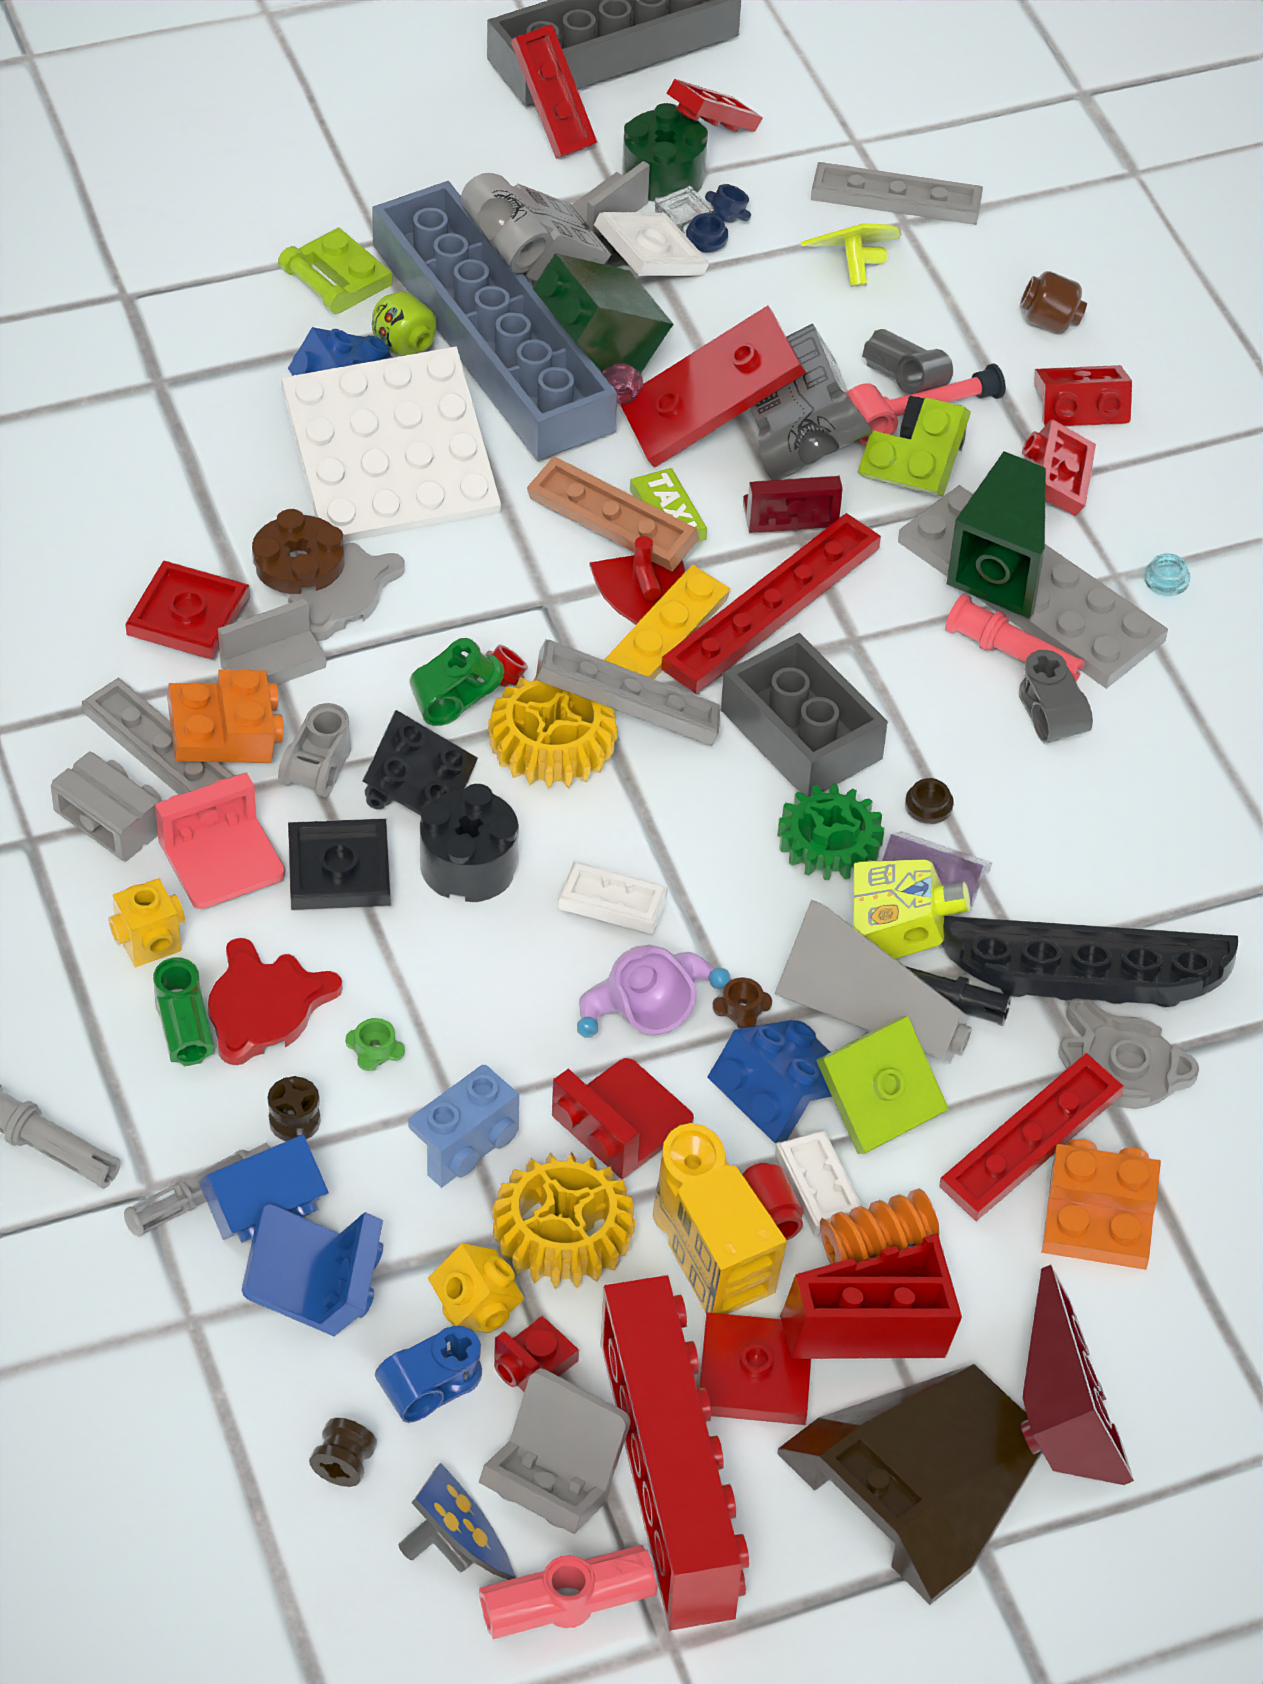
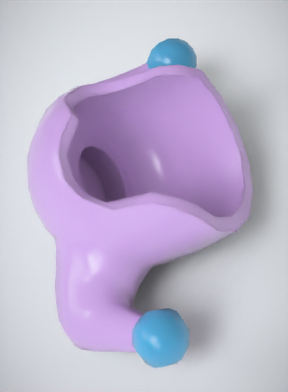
M654 945L633 947L624 952L614 962L609 977L606 980L595 985L580 997L581 1019L577 1023V1032L584 1038H591L598 1033V1022L596 1021L598 1017L606 1014H620L641 1033L650 1035L668 1033L679 1027L691 1014L696 1002V986L694 981L708 980L713 988L724 989L725 985L731 980L730 974L727 969L715 968L699 955L692 952H682L673 955L667 949Z

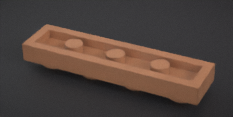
M555 456L552 457L527 486L530 499L633 552L636 538L640 536L651 538L653 541L652 561L672 572L699 540L697 528Z

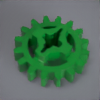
M832 784L829 793H823L817 785L812 786L810 797L797 792L795 793L794 804H784L782 817L779 818L778 823L779 849L781 852H790L789 864L791 866L803 862L805 864V875L809 876L818 869L822 870L824 880H830L834 871H839L844 879H849L850 870L854 867V863L868 862V860L877 861L879 857L880 846L883 845L884 827H881V812H871L873 801L870 798L858 802L856 800L857 790L853 788L846 795L839 794V788L836 784Z

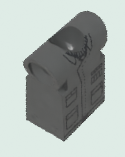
M813 323L787 336L806 373L751 407L755 421L760 428L758 444L761 459L771 480H780L814 463L823 456L834 453L873 433L865 418L851 401L836 359Z

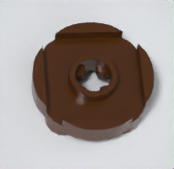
M297 509L283 510L277 515L276 520L264 525L253 539L252 557L256 567V574L266 586L282 593L301 594V587L316 585V591L326 588L340 576L344 568L343 532L329 522L315 516L303 515ZM293 551H305L307 553L298 554L296 557L290 556V553Z

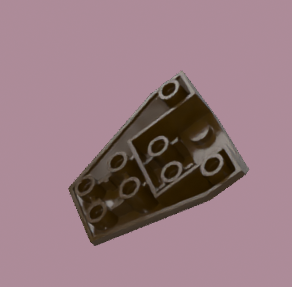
M975 1364L819 1417L780 1446L777 1452L814 1491L828 1480H831L895 1543L891 1567L929 1605L971 1573L1043 1453L1040 1451L1033 1454L1025 1440L1020 1423L1028 1420L1027 1413Z

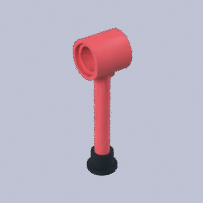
M992 363L987 365L985 370L973 373L970 379L910 394V396L927 397L948 403L975 395L980 399L988 396L998 399L1004 396L1006 385L1000 367ZM869 383L857 385L848 391L851 401L873 431L890 435L894 434L898 426L897 416L904 415L909 395L890 400L888 397H883L875 385ZM869 435L860 439V443L866 446Z

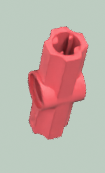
M643 1545L587 1560L573 1555L560 1556L552 1560L546 1566L545 1571L479 1588L483 1618L492 1639L552 1623L562 1628H575L585 1623L593 1612L657 1595L654 1567L648 1550H645ZM562 1588H573L580 1593L573 1596H565L557 1591Z

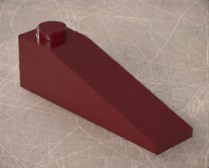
M1050 1264L1041 1268L1022 1395L1028 1420L1020 1423L1023 1435L1031 1452L1035 1454L1042 1451L1050 1467L1055 1472L1126 1485L1133 1482L1134 1479L1116 1425L1114 1423L1111 1424L1103 1403L1106 1400V1396L1088 1358L1090 1352L1071 1300Z

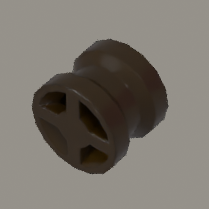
M297 1076L285 1077L275 1082L269 1089L267 1096L270 1130L283 1141H289L303 1134L306 1140L311 1138L318 1131L321 1122L318 1089L313 1082ZM293 1110L295 1114H288L287 1111Z
M332 1418L326 1423L322 1431L324 1442L313 1450L309 1458V1465L317 1475L330 1483L344 1487L357 1486L364 1475L362 1463L364 1459H368L373 1455L377 1446V1439L371 1431L355 1421L346 1418Z

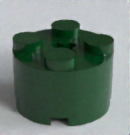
M671 103L659 104L655 107V110L647 111L634 117L624 126L623 176L641 162L648 163L650 165L648 201L655 202V196L669 197V203L691 198L702 188L706 171L707 128L699 121H695L676 109L677 106Z

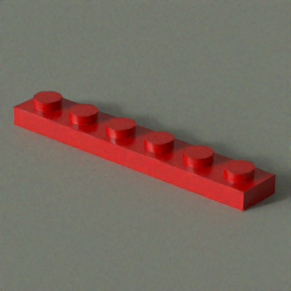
M845 513L662 656L661 670L697 694L880 548L881 535L848 513Z

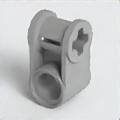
M323 703L311 708L293 742L288 745L282 756L278 771L279 783L289 786L293 782L315 789L319 796L326 798L330 795L338 774L351 751L349 717L343 707L333 703Z

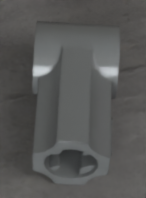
M886 329L875 330L872 337L865 342L862 357L866 359L867 366L895 379L900 389L905 393L914 394L948 385L952 379V360L941 349L926 350Z

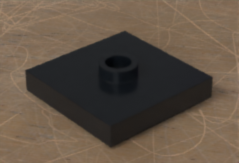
M386 818L288 822L291 910L391 906Z

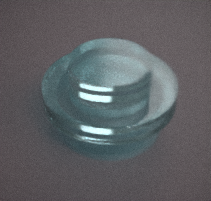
M1170 553L1157 555L1147 565L1144 573V581L1147 587L1153 592L1164 596H1175L1183 593L1188 588L1191 578L1184 559Z

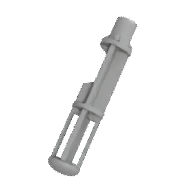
M264 1143L250 1151L239 1150L204 1170L176 1182L161 1192L133 1206L127 1207L124 1211V1220L128 1229L134 1235L142 1236L167 1221L195 1209L200 1204L206 1202L198 1183L202 1178L219 1169L270 1149V1146ZM172 1190L175 1191L174 1194L148 1206L147 1208L139 1212H136L137 1208L155 1200L156 1198ZM181 1206V1210L146 1228L143 1227L148 1222Z

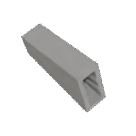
M811 899L776 988L775 995L870 1032L899 1017L908 1016L924 1053L951 1063L954 1053L961 1056L972 1031V1027L966 1025L969 1015L830 908Z

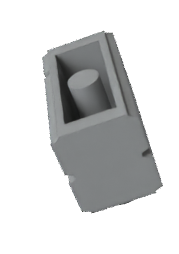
M89 751L74 763L72 769L67 768L53 779L50 786L54 811L122 861H128L142 849L143 844H149L158 836L155 804L163 801L161 796L153 787L149 785L141 787L129 779L126 771L118 762L114 760L106 762L95 753Z

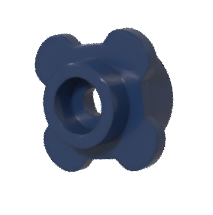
M721 184L716 192L708 191L706 193L705 199L712 204L713 214L721 217L723 221L734 222L736 218L742 221L750 220L751 213L746 210L749 197L740 188L730 184Z

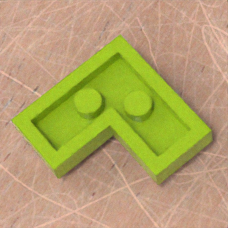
M925 397L911 440L873 431L869 435L857 473L873 480L943 497L971 411L964 406Z

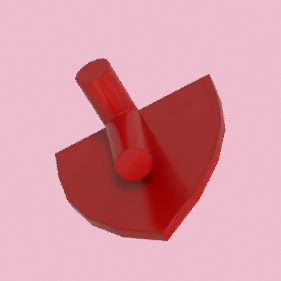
M647 536L636 538L634 555L589 562L594 581L603 598L617 613L635 625L685 573L683 560L673 572L653 562V541Z

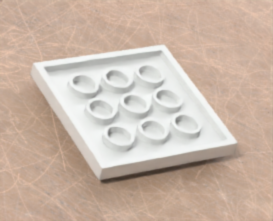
M457 346L283 377L281 379V389L315 517L321 518L341 529L343 532V542L500 513L501 502Z

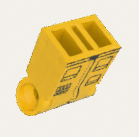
M694 1123L679 1125L669 1133L664 1141L652 1217L655 1224L668 1234V1245L705 1313L730 1314L776 1293L787 1240L738 1168L730 1166L726 1161L723 1143L716 1133L704 1125Z

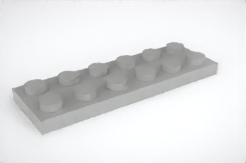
M958 485L899 529L898 543L945 576H948L955 520L973 494L961 485ZM1046 544L1034 614L1030 619L978 598L996 612L1000 611L1006 614L1009 621L1023 631L1077 658L1085 660L1084 668L1080 671L1106 689L1166 641L1168 633L1167 627Z

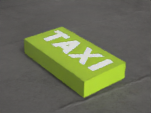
M672 468L630 479V492L634 497L697 528L699 535L697 542L707 539V527Z

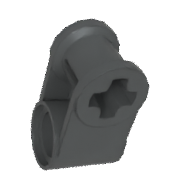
M1037 650L1031 653L1026 659L1024 668L1026 678L1021 682L1018 694L1033 722L1039 739L1043 743L1090 731L1093 725L1090 704L1084 693L1080 691L1064 658L1050 650Z

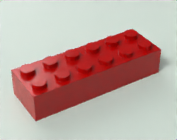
M664 1275L604 1285L600 1344L615 1407L625 1411L630 1418V1426L624 1444L668 1628L671 1631L736 1619L738 1597L746 1595L743 1569L749 1568V1554L744 1535H735L731 1519L736 1518V1503L733 1489L730 1484L722 1485L718 1470L724 1468V1460L720 1439L717 1435L709 1436L706 1422L711 1421V1406L706 1388L697 1389L694 1374L699 1373L697 1349L694 1341L685 1342L682 1328L687 1327L684 1299L682 1295L673 1296L669 1276Z

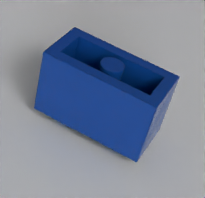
M304 1134L212 1172L198 1182L222 1239L225 1240L238 1234L241 1243L253 1239L258 1213L266 1205L272 1204L300 1217H305L318 1211L319 1209L315 1201L329 1193Z

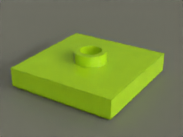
M908 1016L899 1017L816 1060L857 1154H866L949 1110Z

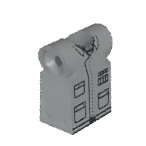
M482 173L473 177L465 185L461 193V204L464 211L510 269L515 273H524L528 278L536 282L555 253L600 264H605L612 255L568 202L521 184L511 186L503 176L495 173Z

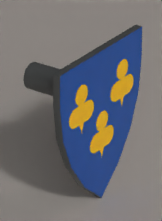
M442 1463L438 1464L411 1502L426 1520L399 1542L398 1546L402 1554L407 1559L414 1560L430 1545L434 1544L460 1573L474 1562L494 1575L507 1580L515 1579L516 1576L507 1553L493 1527L460 1483Z

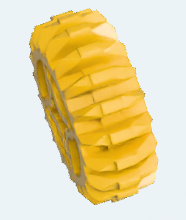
M535 676L532 682L520 677L516 688L505 687L502 698L495 699L491 718L488 720V733H490L492 753L497 754L500 767H509L513 778L525 774L529 786L537 780H543L548 789L554 781H562L569 788L575 777L587 782L590 771L601 773L605 761L611 760V755L614 752L618 726H616V713L613 708L538 681Z
M550 1152L546 1158V1164L541 1165L530 1158L526 1165V1172L513 1169L509 1177V1183H501V1188L498 1190V1200H495L492 1208V1219L495 1221L493 1223V1237L497 1243H500V1253L503 1259H513L512 1266L515 1268L516 1274L530 1269V1277L534 1284L543 1276L551 1277V1283L556 1289L561 1279H570L574 1286L578 1288L584 1275L598 1282L600 1276H602V1268L615 1270L619 1262V1256H626L630 1248V1239L635 1232V1220L633 1219L634 1203L632 1197L627 1196L624 1180L614 1181V1173H612L611 1166L597 1171V1164L593 1156L581 1164L576 1162L573 1152L569 1154L566 1161H557ZM539 1203L541 1207L533 1211V1217L523 1221L522 1218L527 1211ZM604 1219L605 1223L589 1237L586 1232L594 1228V1222Z

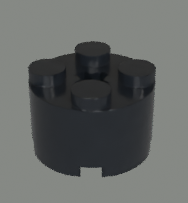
M476 783L467 786L465 789L443 794L425 805L421 810L420 870L427 885L434 892L446 898H449V893L465 896V902L485 901L504 892L511 884L518 864L519 824L512 807L505 800L493 794L488 786Z

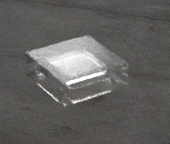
M691 186L655 201V213H666L683 233H686L688 225L695 216L703 213L714 214V209Z

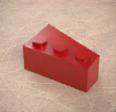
M937 1233L924 1237L922 1243L917 1246L899 1250L895 1245L882 1249L879 1257L856 1263L854 1258L795 1274L780 1318L791 1359L946 1358L962 1319V1314Z

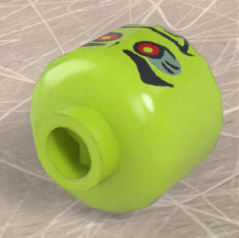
M404 291L389 294L381 298L374 307L372 313V332L396 355L417 354L425 351L432 344L437 327L436 316L429 307L413 294Z

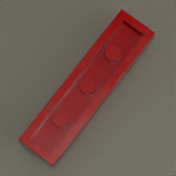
M1086 1052L940 1178L939 1187L977 1222L1053 1156L1057 1144L1065 1145L1121 1097L1124 1086Z

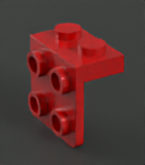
M631 1058L619 1060L587 1085L569 1068L553 1079L552 1117L607 1167L611 1166V1170L621 1180L663 1150L664 1141L672 1130L679 1125L694 1122L693 1112Z

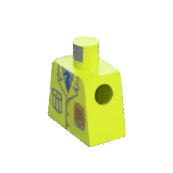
M928 860L854 863V928L895 959L939 946L944 941V916L970 911V897L966 883L961 882L942 886L933 863Z

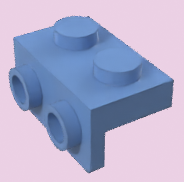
M479 1066L408 1119L409 1129L427 1145L428 1176L441 1188L454 1178H461L469 1174L482 1157L494 1148L500 1149L505 1147L513 1140L517 1131H519L520 1094L489 1066Z

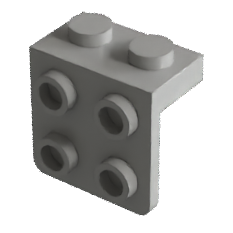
M538 1369L528 1379L510 1441L484 1464L479 1483L497 1492L503 1499L515 1502L545 1518L553 1526L563 1528L575 1534L605 1503L630 1426V1418L625 1411L545 1369Z

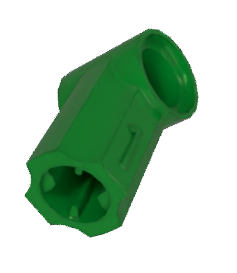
M181 957L169 958L162 961L156 967L153 973L155 1006L161 1018L170 1061L180 1063L183 1066L200 1064L206 1057L214 1054V1045L200 991L199 971L196 965L188 959ZM174 989H183L182 991H179V992H173V991H171V990H174Z

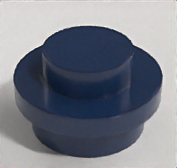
M703 213L692 219L686 229V237L699 251L713 252L727 244L728 229L723 219L718 215Z

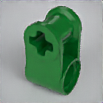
M459 638L452 642L447 649L430 662L417 668L409 679L411 690L423 720L432 726H442L455 721L461 713L485 695L492 693L499 686L503 679L504 668L502 662L497 657L481 653L480 647L473 640ZM464 651L469 655L466 657L462 654V652ZM480 677L484 682H480L477 679Z

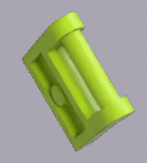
M340 227L300 248L295 246L287 247L278 258V265L289 275L295 274L323 298L324 306L334 314L342 313L392 286V272ZM311 265H315L320 271H322L328 278H330L337 285L334 286L332 283H330Z

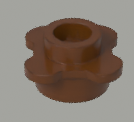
M740 977L732 979L725 985L723 996L713 1000L712 1009L716 1015L730 1018L736 1023L738 1028H748L756 1026L757 1017L763 1011L771 1009L772 997L768 993L763 992L762 987L755 980Z

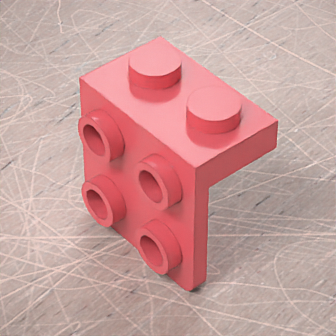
M247 772L229 779H221L214 784L185 794L172 796L168 800L155 804L158 842L195 908L205 909L278 883L284 879V866L256 818L255 787Z

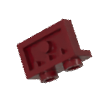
M840 475L749 482V493L743 496V507L749 533L829 527L840 518L843 491Z

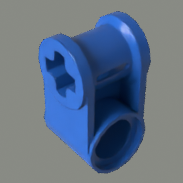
M451 1326L409 1349H403L386 1358L376 1369L375 1378L402 1421L406 1423L416 1422L427 1417L437 1408L470 1393L478 1386L482 1377V1366L479 1361L481 1343L478 1336L472 1330L463 1326ZM450 1342V1350L447 1351V1343ZM467 1371V1379L464 1380V1372Z

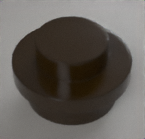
M921 779L906 794L905 808L908 814L919 822L926 824L940 823L946 820L953 811V796L948 786L938 779Z

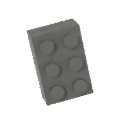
M800 632L724 672L721 711L787 780L807 797L811 796L812 786L817 785L823 792L829 789L832 784H838L883 759L888 721Z

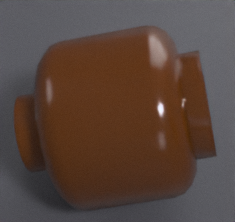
M1045 271L1039 277H1031L1019 307L1025 310L1024 317L1029 324L1059 335L1065 332L1070 324L1074 326L1080 324L1087 307V302L1081 300L1082 287L1078 282L1055 272Z

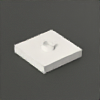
M603 212L599 213L594 226L639 276H704L710 264L666 213Z

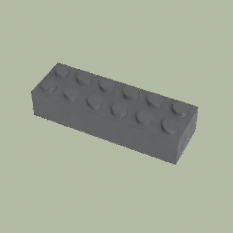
M547 0L488 19L487 59L522 103L527 106L533 104L534 101L510 41L517 36L552 24L575 85L579 89L739 36L741 0Z

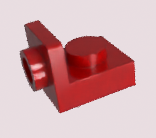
M543 1316L539 1317L514 1338L505 1331L495 1337L494 1367L496 1372L507 1385L511 1387L518 1386L523 1392H525L529 1377L536 1370L545 1369L559 1377L579 1361V1349Z

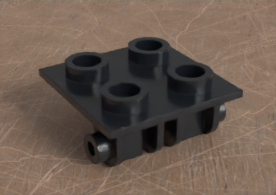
M395 710L362 782L367 784L365 789L366 803L374 809H383L384 806L389 805L395 800L421 816L423 807L439 796L451 791L465 789L478 758L405 714Z

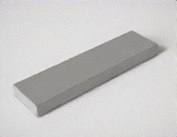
M818 162L812 185L811 200L977 225L983 186Z
M545 639L539 650L536 680L711 746L719 734L720 705L549 639Z
M119 677L82 701L83 713L178 795L214 784L221 779H229L235 776L219 762L175 761L170 721Z

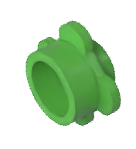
M371 1018L361 1022L355 1030L348 1032L345 1038L346 1046L354 1049L358 1056V1066L366 1071L375 1070L378 1065L388 1060L398 1061L405 1054L404 1044L395 1039V1030L392 1024L380 1018ZM371 1045H380L379 1047H371Z

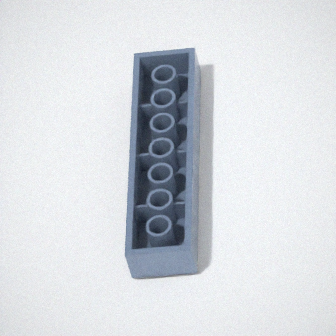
M449 180L372 206L374 248L406 290L417 297L435 314L436 329L450 347L457 346L462 363L537 461L616 431L617 392L532 289L533 286L523 273L513 272L464 211L461 204V195Z

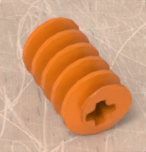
M920 1188L910 1191L907 1198L898 1194L890 1197L888 1204L878 1200L871 1203L869 1209L863 1206L851 1209L849 1216L843 1212H838L831 1216L829 1222L824 1218L820 1220L821 1239L830 1264L854 1258L856 1263L868 1260L872 1256L879 1257L882 1249L896 1245L899 1250L909 1248V1245L912 1244L913 1246L920 1245L926 1236L940 1234L939 1222L933 1205L926 1193Z

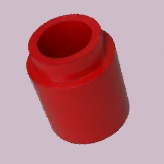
M757 1163L747 1168L742 1176L785 1239L789 1240L796 1236L803 1227L801 1219L803 1209L784 1169L779 1165Z

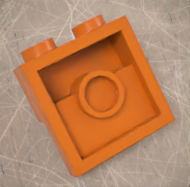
M218 669L216 684L196 682L169 683L167 702L175 761L272 762L274 743H282L283 717L282 715L272 713V711H277L278 685L277 683H268L266 670Z
M1074 1139L1068 1142L1067 1145L1057 1144L1051 1170L1041 1253L1146 1270L1150 1255L1153 1216L1157 1203L1161 1160L1150 1159L1146 1151L1135 1147L1124 1148L1119 1153L1100 1151L1093 1142L1085 1139Z

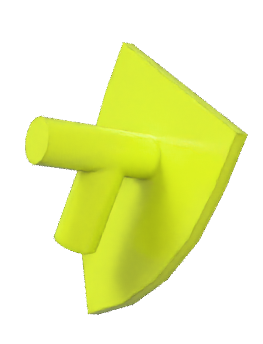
M862 223L801 241V246H845L850 286H860L867 284L865 263L883 264L887 259L885 248L862 246V244L900 239L902 233L901 229L897 226Z

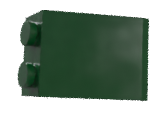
M555 253L532 288L575 343L623 393L630 391L674 325L630 270Z
M1003 451L955 520L947 585L1030 619L1032 617L1045 550V467Z

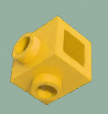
M160 878L143 884L132 885L123 891L112 894L114 915L108 917L109 927L118 946L123 944L134 967L182 951L179 924L185 922V914L177 895L169 896Z
M461 1243L428 1277L430 1284L443 1304L442 1312L446 1319L453 1326H463L472 1331L491 1333L502 1327L508 1321L510 1313L525 1299L514 1281L515 1273L505 1260L500 1258L495 1249Z

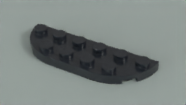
M944 916V941L941 943L949 958L961 969L980 981L1000 988L1004 994H1011L1012 997L1032 995L1055 997L1065 1001L1085 999L1106 1001L1113 1004L1129 1002L1174 1007L1181 1001L1194 999L1213 991L1227 980L1235 965L1238 936Z

